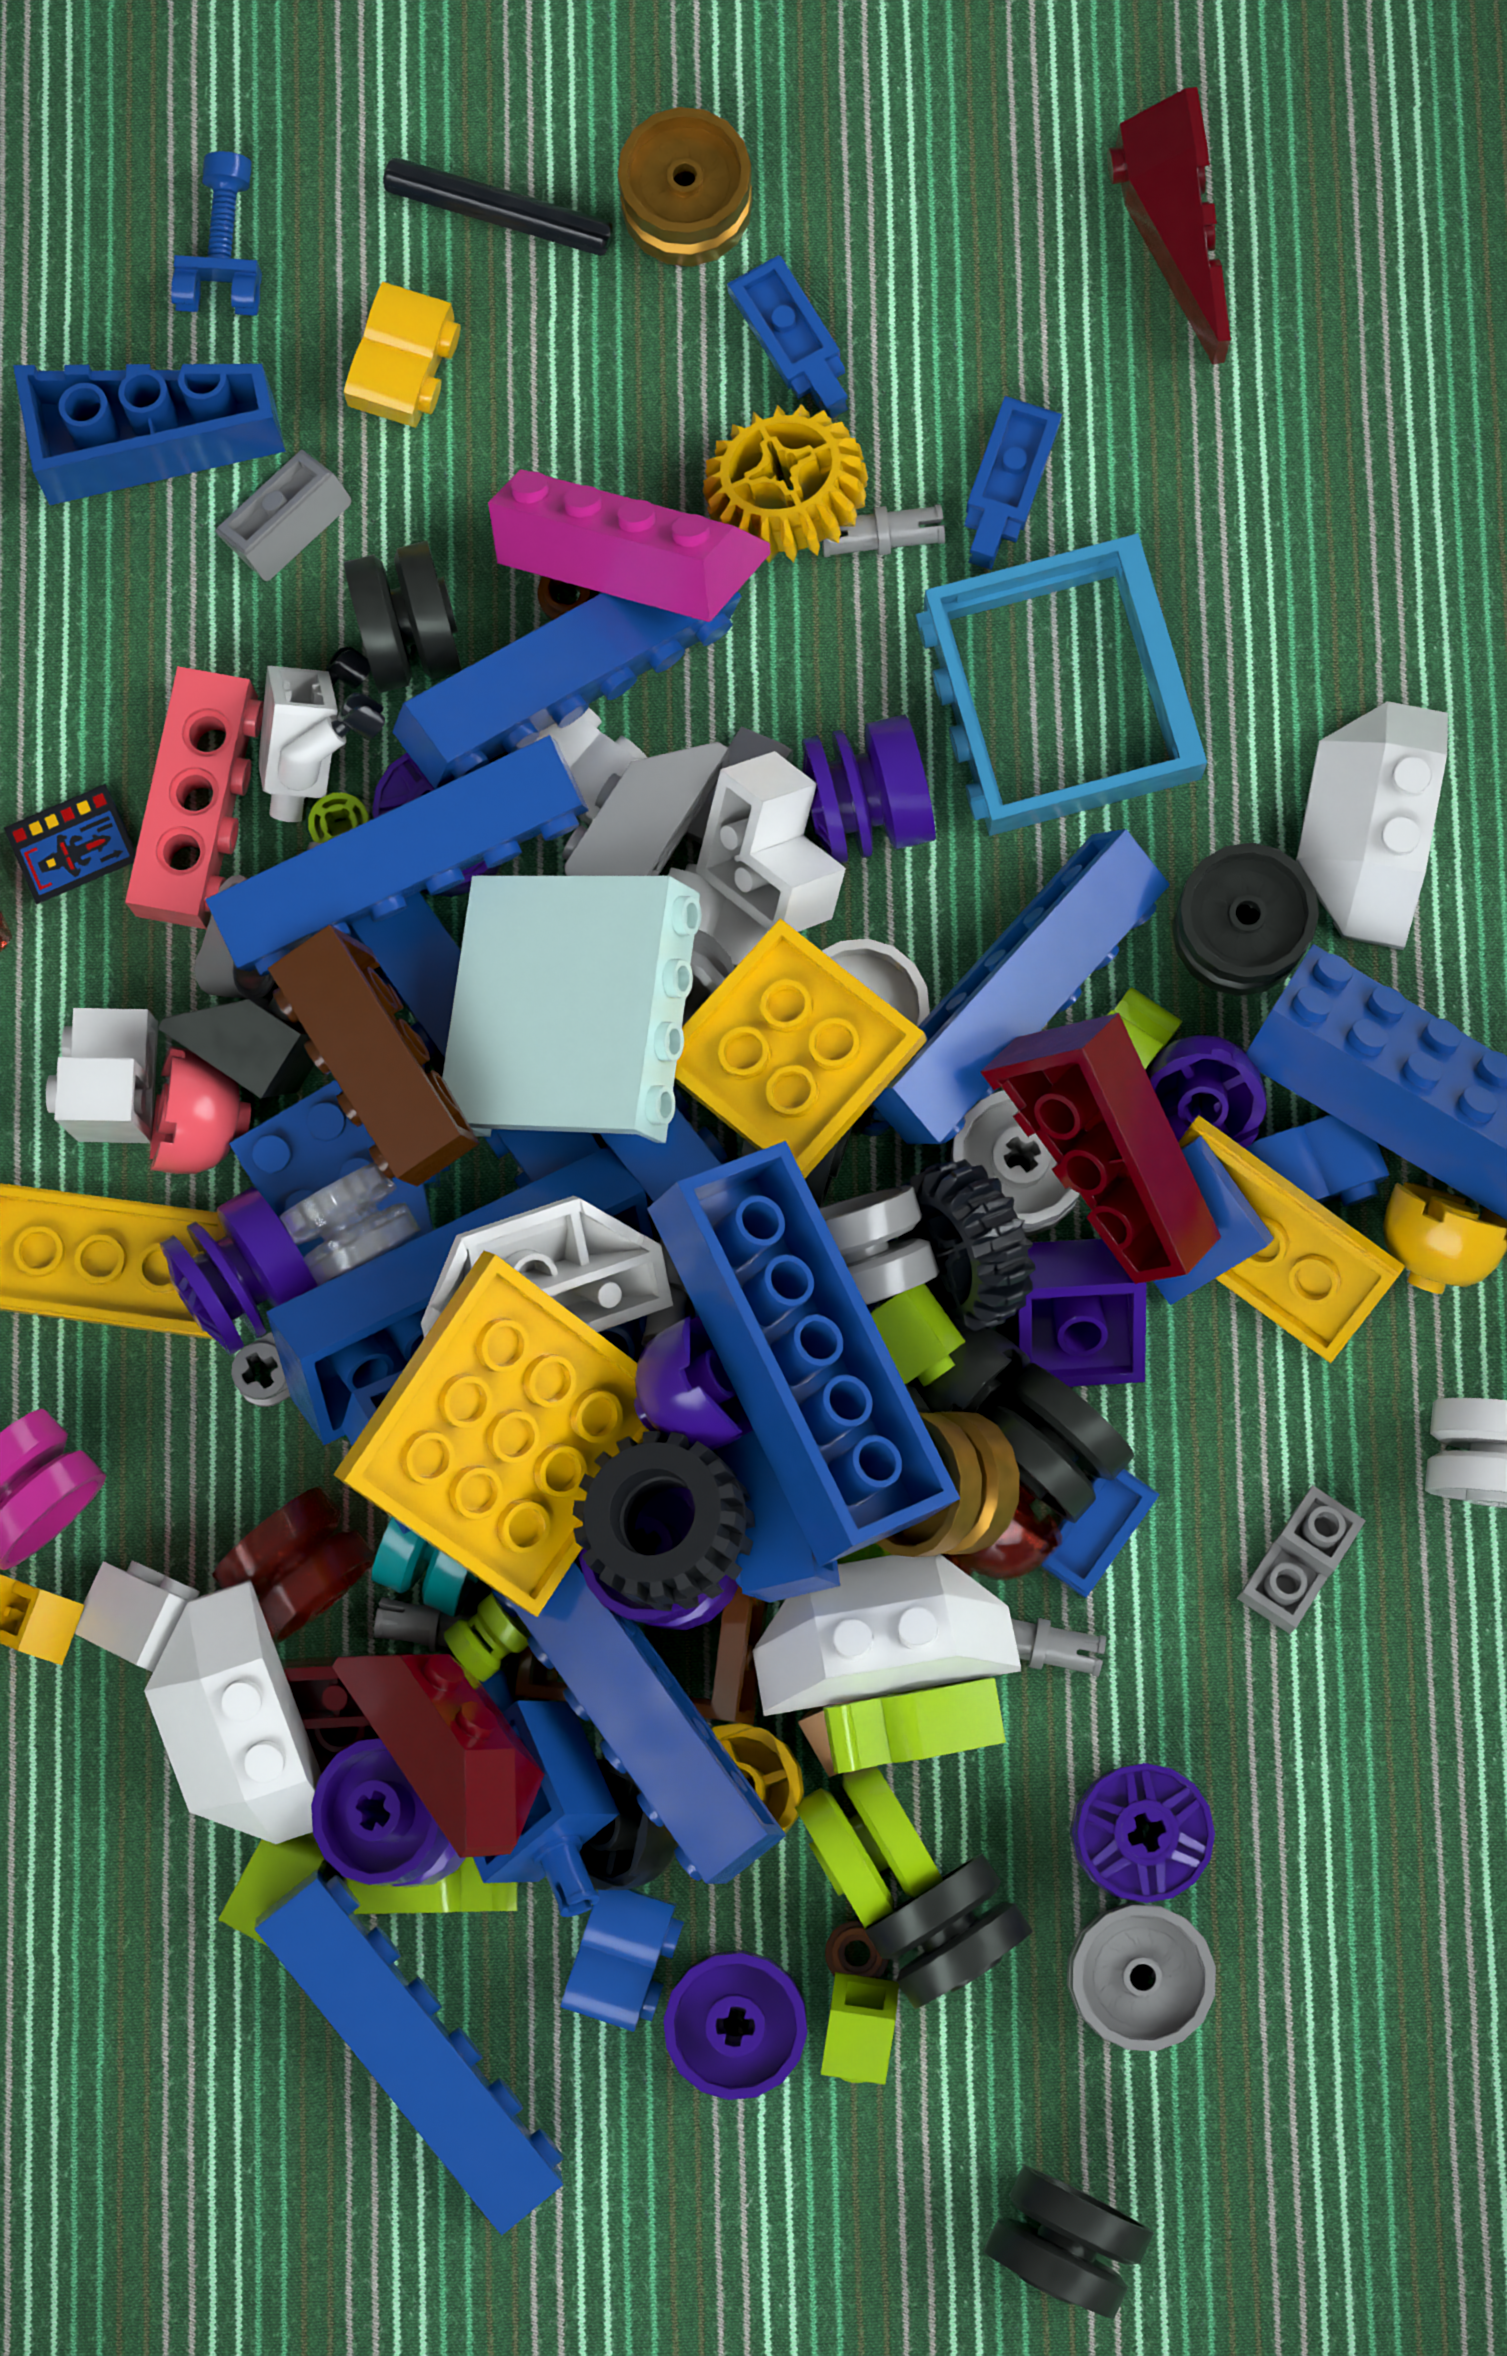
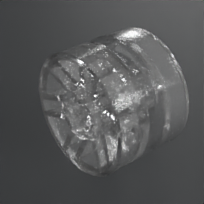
M375 1162L350 1173L312 1194L279 1217L296 1245H302L320 1237L323 1238L324 1242L306 1254L303 1259L318 1286L376 1259L421 1231L406 1202H399L378 1210L377 1205L396 1191L397 1186L393 1179H388L382 1173Z

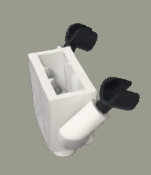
M352 647L339 648L330 659L325 671L267 666L259 749V771L263 791L271 794L269 814L277 820L285 822L303 821L306 819L308 797H325L332 753L346 744L345 735L350 730H353L366 740H370L384 726L385 718L380 714L383 711V706L362 693H353L348 696L341 706L337 718L338 708L333 685L340 679L352 689H356L371 671L368 658Z

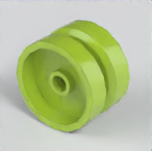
M877 1766L843 1774V1789L857 1812L856 1815L849 1819L844 1815L832 1793L822 1788L804 1797L799 1806L794 1807L814 1840L809 1843V1846L838 1896L845 1893L865 1929L894 1913V1899L879 1874L885 1869L890 1868L905 1894L915 1899L943 1882V1878Z

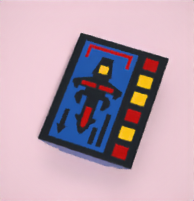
M106 784L4 827L36 905L132 864L136 855L134 846Z

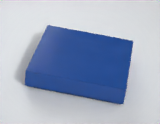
M1201 1135L1181 1147V1150L1221 1238L1187 1275L1153 1281L1170 1305L1264 1249L1274 1239Z

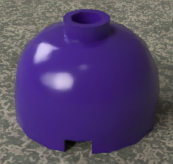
M1194 1035L1172 1042L1155 1056L1147 1068L1148 1078L1178 1142L1198 1115L1243 1148L1250 1146L1259 1133L1258 1127L1266 1113V1090L1259 1069L1247 1057L1245 1050L1241 1046L1218 1036Z
M689 1316L677 1322L648 1342L639 1357L636 1369L635 1384L637 1397L634 1399V1406L640 1421L649 1431L657 1430L666 1440H668L671 1431L684 1434L688 1437L690 1447L696 1441H699L710 1450L728 1445L753 1431L751 1423L699 1316L690 1320Z

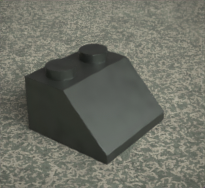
M274 996L273 998L247 999L164 1017L158 1027L159 1030L260 1098L297 1093L315 1065L304 1046V1043L311 1038L300 1020L294 1023L284 1014Z

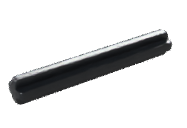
M391 158L384 172V189L389 193L598 256L606 254L612 240L613 227L612 223L608 220L405 159Z

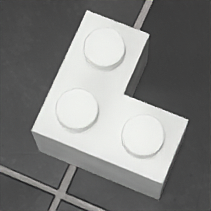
M775 751L720 769L695 872L768 931L781 918L799 932L832 919L846 868L804 836L817 783Z
M73 1008L72 1026H64L62 1032V1057H58L57 1075H49L47 1079L46 1106L48 1113H55L54 1120L78 1142H151L155 1100L158 1021L148 1009Z
M133 1560L127 1571L103 1561L83 1603L85 1606L74 1634L137 1666L154 1672L188 1601L197 1598L200 1591Z

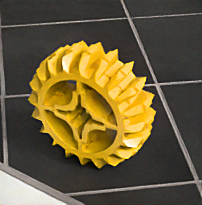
M802 404L792 415H785V412L777 405L773 417L762 419L753 411L752 425L743 428L732 424V441L716 440V457L706 460L705 473L707 479L703 480V494L706 503L709 505L707 510L710 519L736 526L770 543L771 554L766 558L769 563L778 552H785L786 556L794 563L798 550L808 548L818 556L819 542L827 539L839 544L841 535L839 526L855 527L856 509L865 507L866 492L864 488L867 487L868 480L866 465L862 462L864 458L859 443H856L855 438L850 437L849 430L844 426L843 422L832 424L831 418L827 416L824 410L810 418L809 412ZM778 477H783L784 480L779 481ZM792 486L793 490L790 491L787 487Z

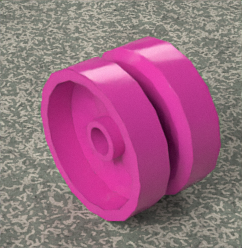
M44 1409L28 1413L0 1432L1 1570H7L18 1565L55 1538L94 1499L104 1485L107 1476L85 1452L78 1450L63 1454L68 1433Z

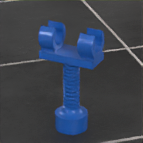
M217 151L204 156L202 183L213 189L214 192L208 256H174L175 270L172 278L171 300L172 304H176L175 311L198 312L201 298V281L232 283L231 306L235 307V314L258 315L260 284L262 281V272L257 260L230 259L236 195L238 192L249 189L252 162L243 155Z

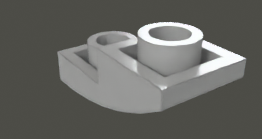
M1312 1485L1254 1570L1237 1599L1288 1634H1291L1300 1623L1327 1578L1339 1565L1366 1520Z

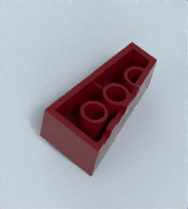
M1119 1013L1016 1037L980 1071L993 1090L1002 1087L1017 1107L1018 1111L1013 1115V1118L1027 1137L1036 1133L1057 1163L1051 1170L1064 1188L1071 1187L1082 1196L1091 1209L1087 1219L1135 1284L1187 1275L1221 1238Z

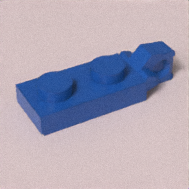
M778 255L729 282L727 287L730 297L787 388H791L798 399L810 393L820 412L824 410L831 419L847 411L848 407L845 400L848 399V396L837 380V377L845 373V367L840 360V349L782 257Z
M1007 396L1004 397L967 502L966 512L968 514L964 526L977 530L970 549L971 556L968 563L992 570L1002 538L1016 543L1020 530L1024 531L1061 424V413Z

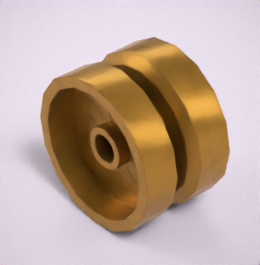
M677 107L655 113L633 129L620 152L618 183L621 193V209L629 235L648 255L666 264L693 267L717 260L736 246L750 222L752 206L751 162L744 140L729 122L704 109Z
M959 1411L918 1412L960 1499L927 1520L875 1543L892 1555L906 1557L971 1554L994 1545L1009 1528L1019 1502L1020 1473L1011 1444L998 1425L979 1413Z

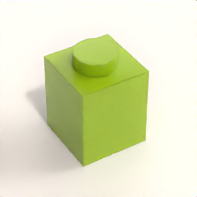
M925 1283L897 1294L870 1313L904 1384L917 1377L923 1387H925L955 1366V1363L948 1354L965 1343V1340Z
M835 1972L821 2075L838 2077L851 2083L870 2082L885 2085L896 2021L899 1992L898 1982Z

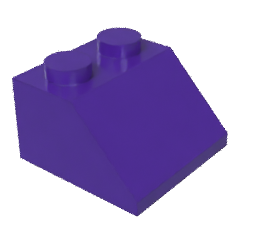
M1103 1239L1033 1242V1246L1028 1249V1256L1035 1263L1036 1270L1029 1275L1033 1282V1291L1026 1295V1306L1016 1311L1014 1315L1016 1346L1028 1355L1031 1360L1030 1363H1035L1046 1369L1068 1387L1145 1382L1147 1282L1135 1284Z

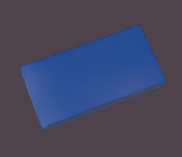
M1125 1469L1114 1480L1101 1479L1094 1476L1091 1480L1096 1495L1094 1503L1076 1523L1069 1522L1064 1518L1033 1561L1084 1599L1087 1598L1160 1495Z

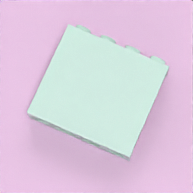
M472 876L442 1078L475 1136L490 1137L492 1129L638 1134L656 1143H666L668 1123L672 1120L675 1112L673 1086L676 1065L684 1047L682 1021L685 999L691 991L693 982L690 963L694 934L697 933L701 923L699 892L671 876Z

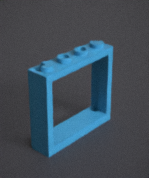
M1138 533L925 590L924 612L916 614L918 631L924 648H935L940 668L932 670L936 693L941 706L947 704L952 706L957 723L956 726L949 727L953 752L958 763L968 761L974 782L965 785L969 807L974 820L984 818L989 836L1202 779L1207 765L1206 756ZM1115 576L1170 760L1003 805L949 620Z

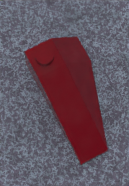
M1191 87L1185 88L1119 124L1116 146L1107 149V163L1111 184L1121 183L1124 205L1211 363L1220 364L1225 362L1231 337L1222 265L1218 258L1209 259L1208 252L1215 250V224H1217L1214 203L1209 201L1202 202L1201 195L1205 193L1206 188L1205 167L1209 166L1210 163L1198 88Z

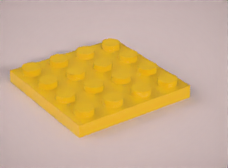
M483 1250L333 1475L521 1609L538 1617L583 1548L576 1543L573 1529L583 1526V1522L572 1514L574 1500H586L587 1492L579 1487L584 1474L586 1473L595 1478L601 1467L594 1460L603 1451L614 1457L620 1453L616 1442L630 1436L640 1444L643 1443V1432L649 1431L640 1421L634 1406V1399L637 1397L635 1377L638 1363L496 1254Z

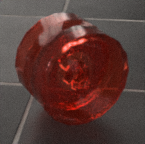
M321 1486L307 1490L273 1513L240 1541L217 1565L212 1573L214 1580L222 1589L251 1580L256 1596L263 1593L258 1602L274 1645L292 1636L330 1609L372 1567L377 1555L358 1530L344 1531L326 1540L338 1526L341 1510Z

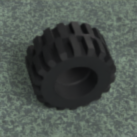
M657 1430L643 1432V1443L638 1444L630 1436L616 1442L620 1453L611 1457L603 1451L594 1460L601 1467L595 1478L586 1473L584 1474L579 1487L587 1492L586 1500H574L572 1515L583 1522V1526L573 1529L575 1540L578 1545L587 1550L582 1555V1558L590 1569L600 1575L599 1579L631 1601L645 1606L647 1603L657 1610L672 1611V1605L676 1603L687 1610L699 1606L697 1596L702 1593L714 1599L724 1592L718 1582L725 1575L735 1581L743 1570L735 1563L738 1554L742 1553L749 1556L752 1549L753 1541L745 1535V1529L755 1528V1516L745 1505L746 1502L751 1500L746 1487L736 1479L738 1475L709 1448L699 1441H696L690 1447L688 1437L684 1434L671 1431L668 1440H666ZM667 1489H689L694 1500L695 1514L687 1536L675 1548L658 1555L640 1554L635 1541V1523L645 1503L657 1493Z

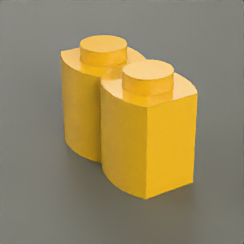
M382 281L372 304L363 338L357 348L343 393L348 407L415 428L423 413L431 415L436 407L441 390V379L434 378L442 357L452 358L460 336L461 325L454 322L452 304Z

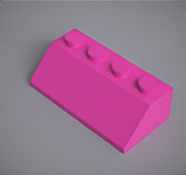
M520 469L488 502L498 564L710 622L771 554L770 543L736 526L710 520L701 515L688 514L661 507L645 500H635L601 491L592 486H582L552 478L539 472Z

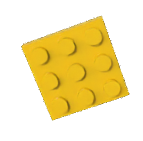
M780 918L683 1025L684 1047L680 1058L677 1060L674 1082L757 1150L760 1151L786 1141L805 1179L926 1043L927 1039L921 1029Z

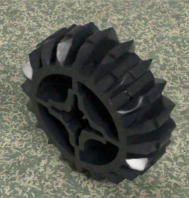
M966 1159L957 1162L949 1161L944 1164L936 1163L921 1169V1173L912 1176L910 1181L902 1186H913L922 1218L912 1230L898 1236V1239L915 1237L930 1241L939 1273L935 1278L925 1282V1285L958 1331L972 1329L975 1332L982 1328L988 1330L1004 1323L1006 1318L1015 1315L1016 1311L1026 1306V1295L1033 1291V1282L1029 1275L1036 1270L1035 1263L1028 1256V1249L1033 1246V1243L1025 1238L1022 1228L1025 1220L1019 1219L1013 1209L1014 1197H1005L1002 1193V1185L999 1178L989 1179L987 1171L982 1165L972 1166Z

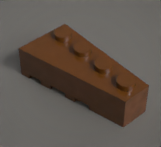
M329 924L268 967L269 972L279 986L272 992L274 999L292 1022L295 1023L300 1020L311 1038L304 1043L310 1058L324 1074L327 1075L332 1072L343 1090L336 1095L342 1110L357 1127L364 1124L375 1142L374 1145L369 1147V1152L378 1168L390 1180L396 1177L418 1187L480 1143L443 1078L434 1070L426 1074L422 1067L423 1064L430 1060V1054L421 1037L403 1019L396 1020L394 1014L404 1007L394 989L389 984L385 985L374 971L380 964L372 949Z

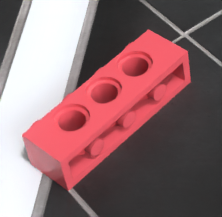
M177 666L125 903L136 917L207 930L211 911L205 899L217 894L221 885L226 881L225 877H221L219 874L224 853L231 855L237 842L239 821L238 818L232 817L236 796H245L251 777V760L245 759L249 737L257 738L262 727L264 702L258 700V695L250 679ZM211 730H220L226 733L225 741L218 749L211 752H203L197 749V743L204 733ZM207 788L213 791L212 800L205 808L198 811H190L184 808L185 799L193 790ZM188 846L200 849L199 859L191 868L186 870L171 868L172 858L179 849Z

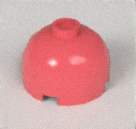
M170 1046L161 1072V1076L170 1077L169 1084L164 1083L161 1095L157 1094L150 1142V1159H153L150 1168L154 1171L174 1174H197L214 1168L224 1160L231 1148L229 1143L234 1141V1138L237 1139L248 1132L251 1103L240 1101L238 1082L189 1049Z

